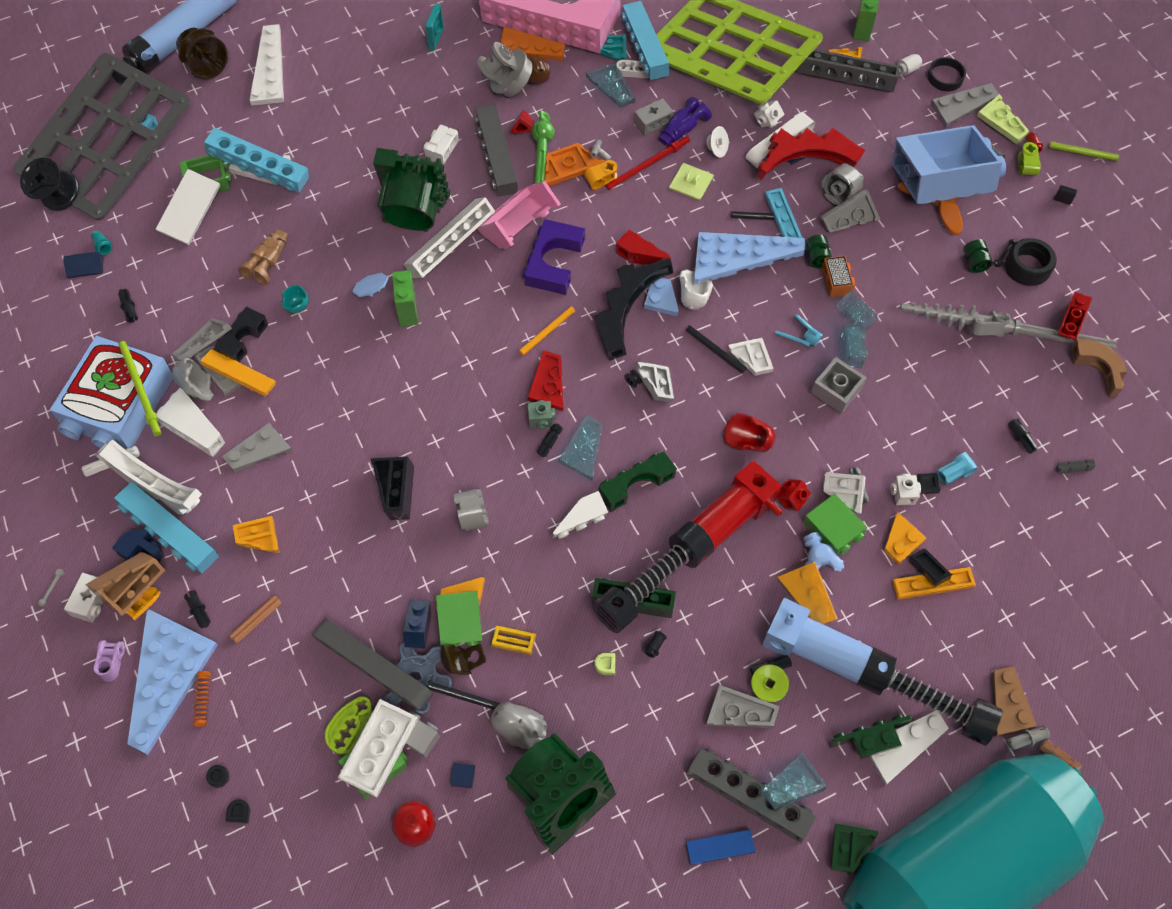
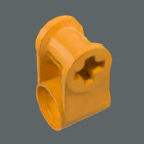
M607 160L599 165L588 168L584 172V177L593 190H597L617 178V163Z

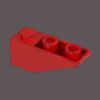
M630 229L616 242V254L630 263L649 265L660 259H671L668 253L661 251L653 243L646 241L638 233H634Z
M1074 292L1063 317L1058 335L1076 341L1092 297Z

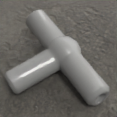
M597 139L591 147L590 156L595 158L598 154L604 160H609L611 156L601 148L602 141Z

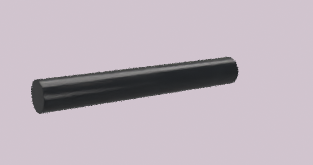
M731 211V218L775 220L773 213Z

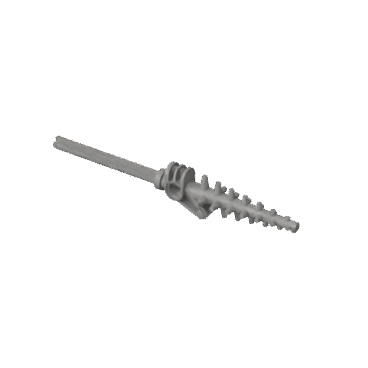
M914 302L912 304L901 303L900 310H903L904 313L908 311L914 313V316H918V314L925 315V320L934 317L937 324L940 323L941 319L948 320L947 327H950L953 322L959 323L958 331H961L965 324L970 325L968 333L970 335L973 333L979 336L994 335L1003 337L1005 334L1010 333L1013 336L1023 334L1072 344L1076 342L1075 340L1058 335L1059 330L1023 324L1017 319L1012 321L1008 313L991 311L989 316L980 315L975 311V305H972L969 312L963 311L964 305H960L957 311L955 309L951 310V304H948L946 309H939V304H936L934 308L932 306L927 307V303H924L923 306L915 305ZM1078 334L1077 339L1097 341L1110 347L1112 350H1116V340Z

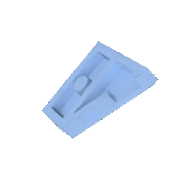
M661 278L650 285L644 309L678 316L679 310L670 279Z

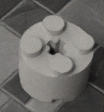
M844 163L823 178L822 189L824 188L826 192L824 195L831 203L840 205L861 192L864 177L854 167Z
M481 489L453 494L462 532L489 526Z

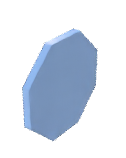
M383 273L368 275L356 283L352 292L358 297L368 295L373 297L374 293L380 292V289L385 287L389 278Z

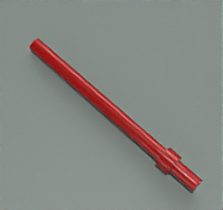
M686 136L679 141L672 142L666 149L605 185L607 190H611L672 152L676 153L682 146L690 142V138Z

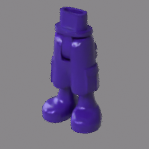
M690 97L685 103L686 107L681 110L679 109L662 130V134L658 137L659 141L668 146L694 129L697 125L696 120L699 118L703 121H709L712 114L703 102L699 105L697 98Z

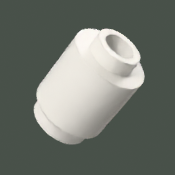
M911 54L899 60L897 66H900L899 73L906 76L918 70L922 65V59L918 54Z

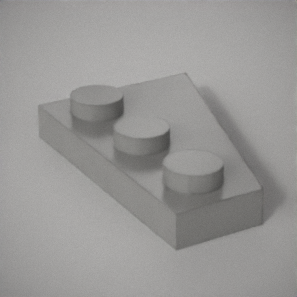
M268 423L224 454L222 458L234 472H238L257 465L262 460L276 458V455L281 453H290L292 448L272 425Z
M719 685L706 725L773 728L780 706Z

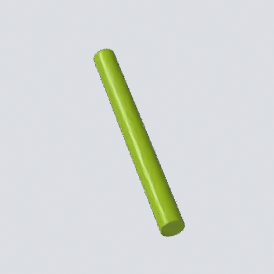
M1050 142L1049 144L1050 149L1118 161L1119 159L1118 154Z

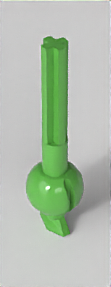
M541 110L538 111L540 120L533 125L531 130L532 137L537 142L534 184L544 181L547 143L555 135L554 127L549 122L550 117L548 113Z

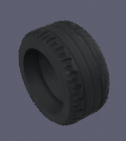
M1024 238L1017 241L1011 247L1006 257L1005 267L1010 277L1020 284L1028 286L1039 285L1048 280L1057 263L1056 253L1050 245L1042 240ZM1018 256H1033L1041 262L1043 268L1033 269L1027 267L1020 261Z

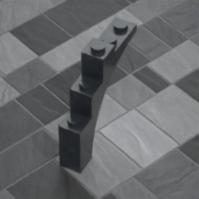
M670 258L660 259L655 263L643 265L635 269L634 264L623 265L616 269L621 287L613 288L606 292L611 310L595 315L609 360L627 355L624 344V327L628 313L636 299L645 289L657 280L674 273Z

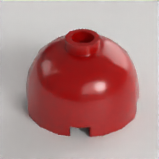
M409 801L397 808L392 819V829L399 842L410 847H417L425 844L433 836L436 820L429 806L419 801Z

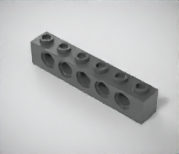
M815 49L798 67L797 73L894 92L900 66Z
M700 748L687 772L688 776L799 843L803 842L816 818L812 814L813 811L803 805H796L793 803V799L785 794L780 795L774 792L772 786L764 782L761 784L754 780L755 777L749 772L743 771L742 773L735 768L736 766L728 760L722 761L717 758V754L712 750ZM710 766L716 767L719 770V774H710L708 768ZM730 777L735 778L738 785L735 787L730 786L727 783V779ZM746 790H755L757 797L750 798L746 794ZM772 800L776 804V809H768L765 801ZM785 812H792L795 815V821L787 820Z

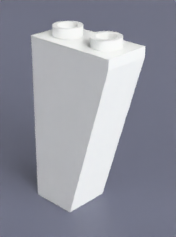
M181 388L173 393L167 403L157 411L160 425L212 457L225 444L221 434Z

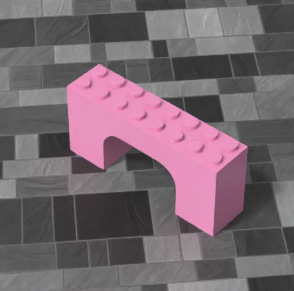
M479 0L482 22L503 28L505 26L596 53H601V48L605 45L607 36L610 35L620 15V0H578L572 4H560L549 0Z

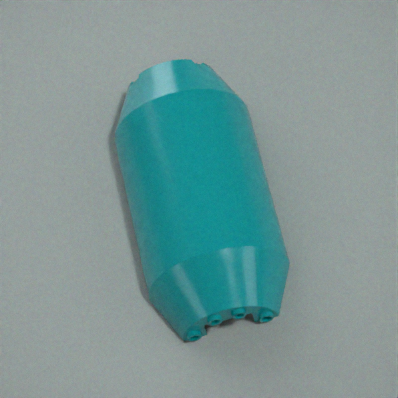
M1040 754L994 761L867 852L841 901L846 909H1035L1085 869L1105 819L1102 808L1096 798L1097 792L1084 781L1081 772L1076 767L1069 766L1054 754Z

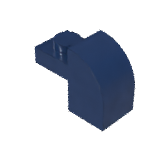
M139 529L123 534L112 547L117 555L126 561L140 552L154 557L158 562L164 556L159 550L161 547L153 541L154 539L147 531Z

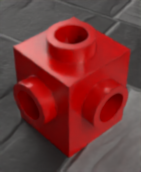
M788 479L783 484L777 499L785 509L799 511L811 493L802 480Z

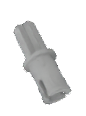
M1043 725L1030 731L1024 730L1023 734L1009 738L1007 743L1011 750L1027 745L1032 747L1039 741L1049 739L1050 732Z

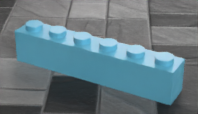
M637 1L623 5L621 18L625 22L626 31L630 32L631 42H634L635 51L639 53V60L641 64L643 63L645 74H648L650 80L669 76V62L642 2Z
M132 481L114 497L118 503L116 507L122 513L126 514L128 512L132 515L130 519L138 526L140 524L144 525V530L151 537L157 536L159 538L157 541L164 548L169 546L172 549L171 553L177 559L183 558L187 561L185 565L193 572L197 570L203 574L219 557L211 546Z

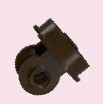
M193 27L184 30L176 41V46L179 49V60L186 65L192 75L207 79L219 75L224 70L228 61V51L225 44L214 35L211 29Z

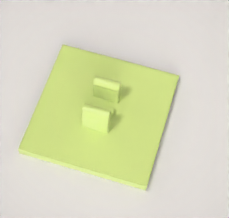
M683 163L669 189L700 201L714 174Z

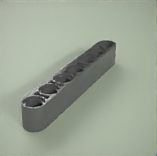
M324 618L312 633V636L320 643L415 709L420 711L433 694L426 686L328 619Z

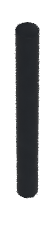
M691 325L687 327L686 331L739 372L743 374L747 368Z
M430 681L427 686L430 691L493 710L501 704Z

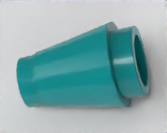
M100 231L92 232L91 238L95 251L100 252L101 255L109 254L112 251V242Z

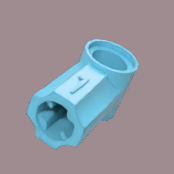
M964 452L948 465L938 469L936 473L941 484L948 485L962 476L964 478L970 476L978 469V466L967 452Z

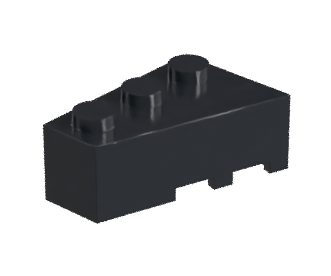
M408 456L370 458L374 467L384 512L390 520H410L414 477L413 463Z

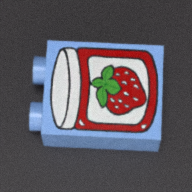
M96 336L50 411L60 423L57 430L68 438L79 440L81 435L91 437V442L99 448L107 440L112 439L124 449H128L134 446L147 424L145 420L146 414L118 343ZM128 346L154 412L173 379L172 373L164 358Z

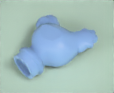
M818 532L811 533L803 538L804 545L810 547L807 555L808 562L805 565L815 562L818 570L822 566L829 565L833 568V571L841 572L844 568V561L840 560L839 556L836 555L833 547L821 543L822 537L819 536Z

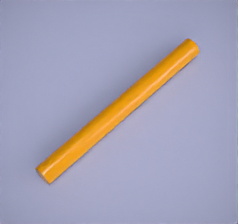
M570 306L524 345L519 350L520 355L524 356L570 317L575 312V309Z

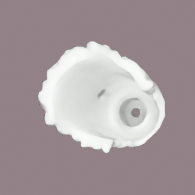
M688 269L681 271L679 275L681 302L689 310H699L707 304L713 287L711 279L699 281V284H694L695 271Z

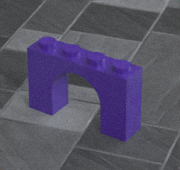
M544 219L543 225H540L538 228V239H535L533 242V253H530L528 256V267H525L522 277L525 278V286L566 295L571 282V271L550 266L542 258L546 252L556 248L581 253L585 241V228Z

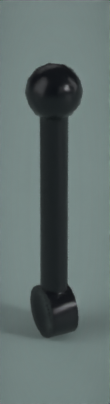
M1014 239L1009 240V245L999 259L995 260V267L1001 266L1003 258L1016 243Z

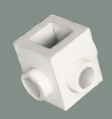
M777 100L760 104L758 106L759 109L754 112L760 126L769 128L775 126L778 123L777 121L785 115Z
M901 474L897 476L894 483L891 484V494L895 496L896 505H915L921 493V485L917 482L916 475Z

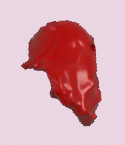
M736 413L730 417L723 434L725 444L737 450L767 452L773 447L776 439L775 432L771 426L743 413Z

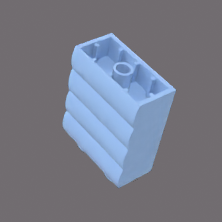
M975 125L897 137L895 140L892 166L918 204L994 192L997 190L999 177H1003L1006 173L1004 158L997 156L992 149L990 139L983 137Z

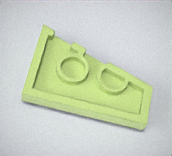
M999 94L979 111L977 117L1015 144H1018L1026 137L1029 130L1018 117L1012 114L1010 106L1003 103V98Z

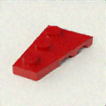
M543 350L527 399L528 401H551V408L560 411L564 410L561 355Z

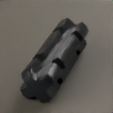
M558 423L552 425L550 428L551 432L547 433L541 443L542 446H539L537 454L541 457L548 455L550 452L549 448L553 447L558 439V434L560 435L563 430L562 426Z

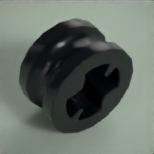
M631 370L630 374L624 376L626 382L632 388H636L637 384L642 383L640 375L635 370Z

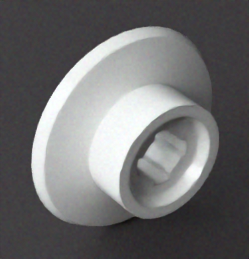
M718 126L708 136L707 147L715 156L721 158L725 156L728 150L729 139L726 130Z

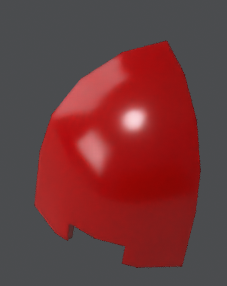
M523 110L510 131L516 134L528 133L532 130L535 123L531 116Z

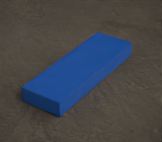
M751 830L686 842L690 865L756 852Z

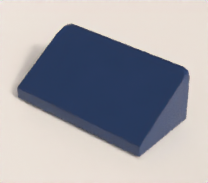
M100 252L63 257L67 278L103 274V258Z

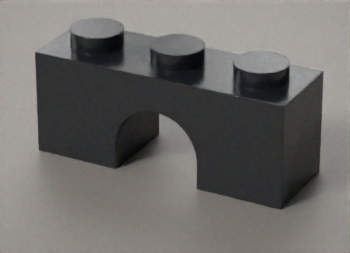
M246 306L238 314L235 322L230 325L232 329L217 341L214 347L215 350L240 363L247 354L245 345L240 340L248 335L259 338L268 326L265 315Z

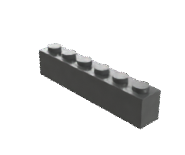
M496 104L476 107L474 121L475 125H479V128H477L478 136L482 138V151H486L484 158L486 164L490 166L488 167L489 177H493V180H491L493 191H497L498 197L515 194L518 191L517 179Z

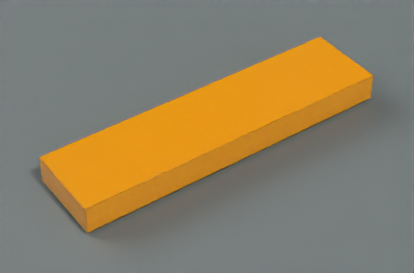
M210 349L201 359L202 366L264 397L276 385L275 380L213 349Z
M971 568L948 570L952 574L951 579L937 587H934L923 575L893 579L892 585L897 600L970 589L976 586Z

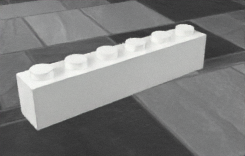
M486 197L477 198L472 201L403 264L407 270H411L413 278H423L495 212Z

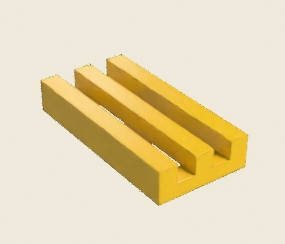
M496 626L491 646L532 655L536 634ZM499 632H500V633L510 634V635H514V636L529 638L530 641L520 640V639L512 638V637L501 636V635H498V634H499ZM497 640L528 646V648L497 642Z

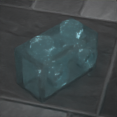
M844 325L840 334L842 361L852 368H862L865 359L868 358V348H865L864 344L866 342V333L863 332L862 325Z

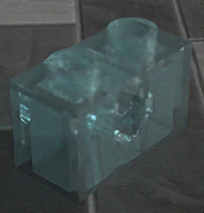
M852 291L838 303V310L863 333L877 321L878 314Z

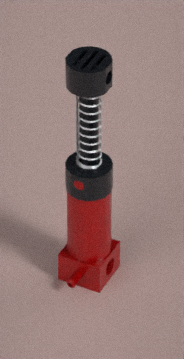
M753 460L735 475L730 488L669 537L671 548L669 549V554L664 553L663 559L658 558V563H653L652 568H647V573L642 572L641 578L636 577L635 583L630 582L629 588L624 587V592L617 587H611L593 603L594 612L599 620L610 631L620 633L638 617L637 604L642 603L643 598H647L649 593L654 592L655 588H659L660 583H665L666 578H670L671 574H675L677 569H681L682 564L690 568H696L751 518L757 520L769 509L776 516H780L783 510L775 502L782 485Z

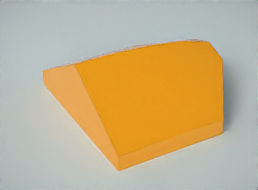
M149 587L126 614L135 621L157 600L161 592L155 587Z

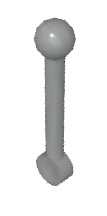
M62 569L55 571L56 576L43 598L38 601L40 607L46 605V599L58 579L64 576L65 573Z

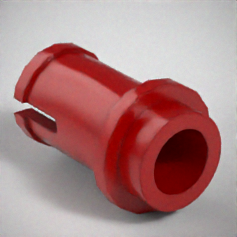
M1036 132L1028 133L1026 140L1036 144L1038 153L1043 150V144L1039 141Z

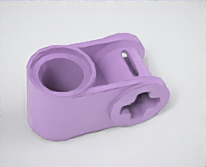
M101 640L99 642L94 671L105 682H112L119 675L121 661L125 653L123 641L107 643L105 640ZM110 667L107 672L103 673L105 668Z

